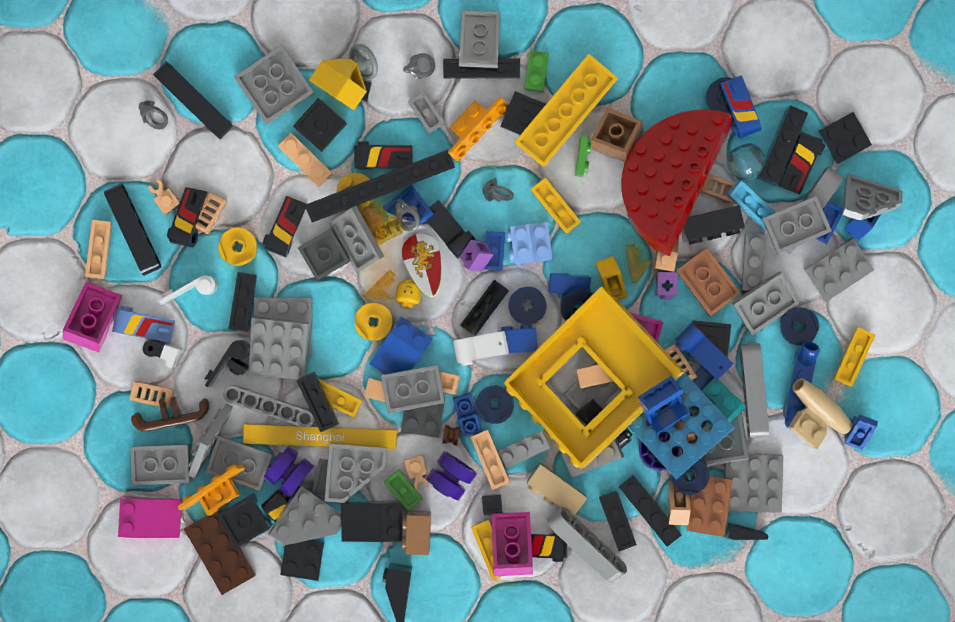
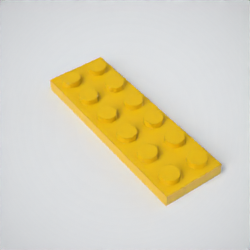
M588 54L514 143L544 168L618 78Z

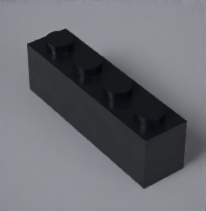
M791 105L786 108L757 179L774 186L779 184L808 115L807 112Z

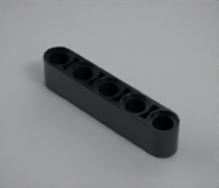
M167 61L153 74L217 138L221 140L232 129L233 125Z
M120 183L105 190L104 195L142 275H148L162 268L124 185Z

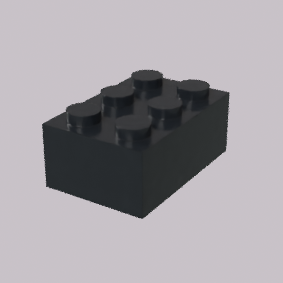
M740 205L688 217L681 231L683 242H688L691 245L703 242L702 238L705 237L709 241L721 238L722 233H726V236L741 233L740 229L745 228Z

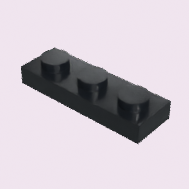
M237 273L228 329L249 331L258 275Z
M493 280L460 326L475 337L509 290L496 280Z
M313 372L297 379L299 388L320 432L337 426L339 422L316 373Z
M617 490L599 496L618 551L636 546V541Z

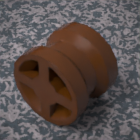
M445 425L442 444L452 443L457 446L460 427L451 428L449 425Z

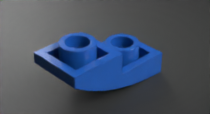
M550 273L548 292L563 294L574 288L590 289L591 277L588 275H569L568 273Z
M471 392L452 397L463 437L482 432Z

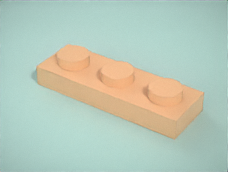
M292 133L278 145L318 187L333 174Z
M92 220L85 277L106 279L113 222Z
M487 429L470 436L492 490L510 483L489 430Z

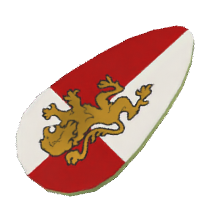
M415 234L404 242L402 258L417 287L427 296L434 297L439 290L442 274L439 245L430 235Z

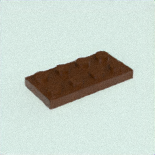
M218 510L214 514L207 515L184 528V531L221 595L255 577L256 574L240 546L236 548L217 516L220 513Z

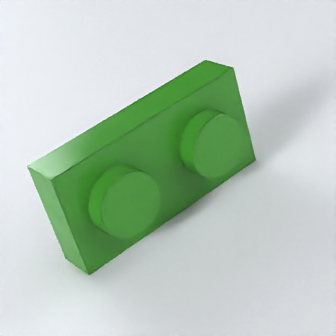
M530 50L524 89L543 92L549 53Z
M580 137L575 176L583 177L584 172L588 173L589 161H586V155L591 152V142H588L589 137Z
M399 469L384 481L396 498L402 502L407 511H410L423 500L422 496Z

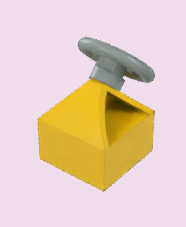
M355 44L350 50L349 59L321 61L309 81L352 110H355L367 92L363 80H372L377 75V60L367 46ZM359 50L364 51L370 59L362 56ZM372 65L371 74L366 75V67Z

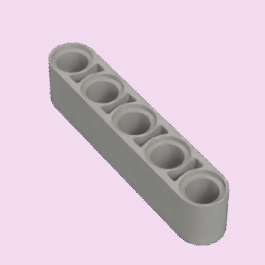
M827 167L803 201L817 196L823 209L842 183L844 177L830 167ZM796 247L791 248L786 252L791 254Z
M760 343L743 344L739 346L748 437L769 436V424Z
M237 385L229 386L223 392V397L228 403L300 427H309L315 421L309 409ZM230 389L237 391L238 396L236 399L229 397ZM249 395H253L256 398L254 405L247 403ZM267 401H271L274 404L273 411L265 409ZM285 407L291 408L293 412L291 417L284 416L283 409ZM303 413L310 415L311 421L309 423L302 422L301 415Z
M562 507L547 518L549 527L606 581L612 583L626 574V564L567 508Z

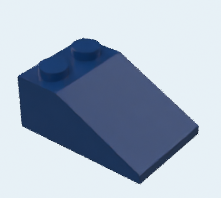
M400 317L369 364L384 375L412 370L433 338L403 317Z

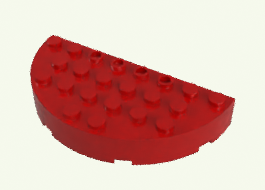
M691 110L672 115L649 128L630 150L624 163L621 178L623 202L633 228L639 236L657 251L670 256L732 126L731 114L715 110Z

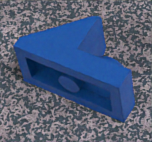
M859 415V417L854 416L852 418L853 427L847 433L844 444L862 450L876 430L878 421Z

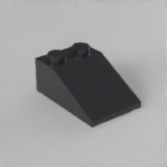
M388 500L341 503V541H402V502Z
M390 563L389 567L384 570L382 582L386 583L385 589L396 622H404L412 566Z

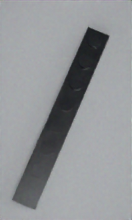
M449 150L305 204L311 223L455 168L452 158L448 154Z

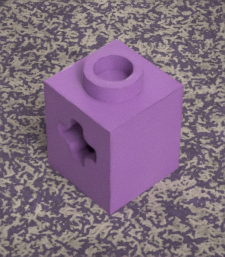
M471 240L459 257L468 270L483 271L494 254L485 241Z
M656 272V295H660V299H672V296H677V272ZM666 281L668 284H671V288H668L667 291H665V288H662V284Z

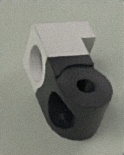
M156 340L146 341L142 348L143 353L148 357H159L167 360L165 366L170 368H176L182 352L181 349Z

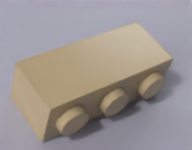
M539 463L527 480L528 488L535 494L540 492L545 496L543 499L553 506L555 503L560 508L565 507L574 515H576L587 500L583 493L541 463Z

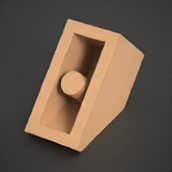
M679 237L670 256L656 250L653 269L674 272L678 255Z
M669 480V524L688 525L691 512L689 495L680 493L672 481Z

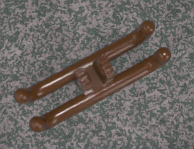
M171 397L173 417H169L166 402L164 399L159 400L162 419L146 422L142 419L140 413H135L131 416V422L137 430L142 432L196 422L208 413L209 401L204 398L199 402V411L180 415L176 397Z

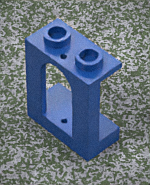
M672 376L638 396L647 422L657 435L690 414L680 396L683 394V390ZM667 403H669L663 410H661V411H656V410H658L659 408H661L662 406H664V405H666Z

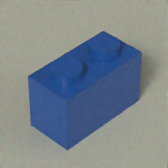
M520 325V329L513 330V326L501 327V331H505L509 353L534 352L538 349L536 328H532V325Z

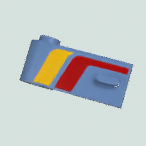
M121 306V309L116 310L112 332L162 342H171L175 320L132 312L133 308Z

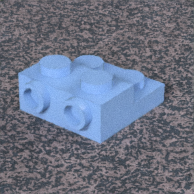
M548 222L510 226V230L507 231L508 242H512V250H509L510 261H514V265L553 260Z

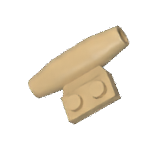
M803 378L798 379L793 384V391L806 407L797 412L788 427L809 446L818 449L827 435V425L841 434H846L852 429L853 423L846 413L822 389Z

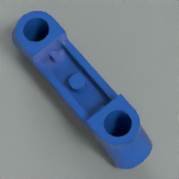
M803 342L794 356L791 383L787 402H785L783 409L785 427L790 429L788 426L797 412L806 407L792 387L800 378L812 383L816 359L820 352L819 346L813 342Z

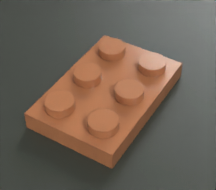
M707 247L675 270L709 316L715 314L741 294Z
M710 476L708 485L701 492L691 495V512L687 531L726 537L733 479Z

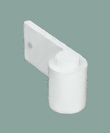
M204 275L175 292L172 289L162 294L165 297L159 300L160 304H166L194 287L201 294L211 295L218 290L219 284L216 278Z
M505 331L453 340L456 361L461 363V366L473 364L472 360L509 354Z

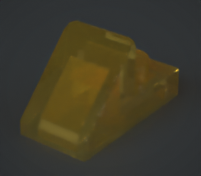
M379 201L363 210H359L369 228L388 218Z
M396 215L369 228L378 245L403 234Z
M635 244L626 245L631 282L637 283L653 260L638 263L637 259H640L639 248H635Z
M391 269L387 271L363 297L365 299L393 300L383 288L385 286L389 288L396 281L394 279L396 274Z

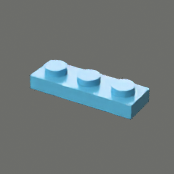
M737 180L726 195L737 205H740V208L766 230L762 218L776 212L742 180Z

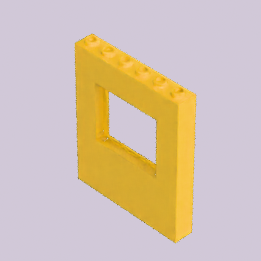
M601 286L504 384L507 387L506 391L519 400L518 404L525 411L528 410L532 414V420L538 425L541 424L549 438L554 439L558 443L557 447L559 450L570 456V462L575 467L582 469L590 464L644 412L638 396L670 376L676 381L685 371L606 287ZM582 347L623 390L586 427L546 385V382Z

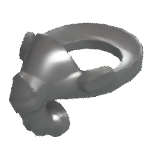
M420 53L410 58V62L407 66H404L403 71L413 74L417 79H422L434 72L435 62L430 55ZM420 58H426L430 61L431 67L428 72H421L418 69L417 62Z
M146 100L140 102L138 107L143 123H147L154 129H164L168 124V117L164 111L153 106L155 104L154 101ZM157 112L161 114L164 122L156 123L153 121L151 113Z
M495 178L487 182L482 188V193L489 202L493 199L498 202L501 200L509 201L514 197L511 190L497 186V179ZM497 189H498V190H502V191H505V192H507V193H509V194H508V195H507V194H501V193L497 192L496 190H497Z
M398 199L395 204V212L399 226L409 232L416 230L421 221L420 214L417 211L418 208L402 199ZM406 212L414 216L415 223L412 227H407L402 222V216Z

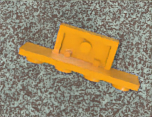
M499 97L488 110L474 100L449 127L460 138L448 151V154L456 162L466 155L467 151L479 141L500 116L504 115L509 107L504 99Z
M233 464L229 466L224 474L213 477L210 484L199 487L196 490L197 493L193 496L189 495L183 498V503L177 506L178 509H188L200 501L208 516L214 514L240 496L231 478L245 469L244 465Z

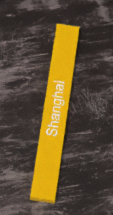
M244 424L243 444L329 447V443L387 447V449H396L397 430L332 427L320 432L318 427L311 426L305 428L286 425Z

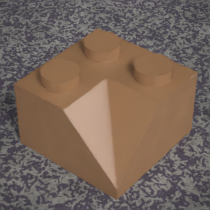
M607 108L591 138L592 150L625 162L633 145L643 133L642 121Z
M408 511L407 516L403 518V530H406V537H402V549H406L405 554L429 555L431 512Z

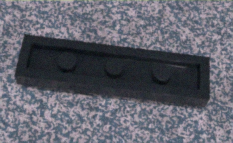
M498 58V68L459 66V59H443V79H520V58Z
M634 475L619 486L666 547L682 536L674 525L669 524L668 517Z

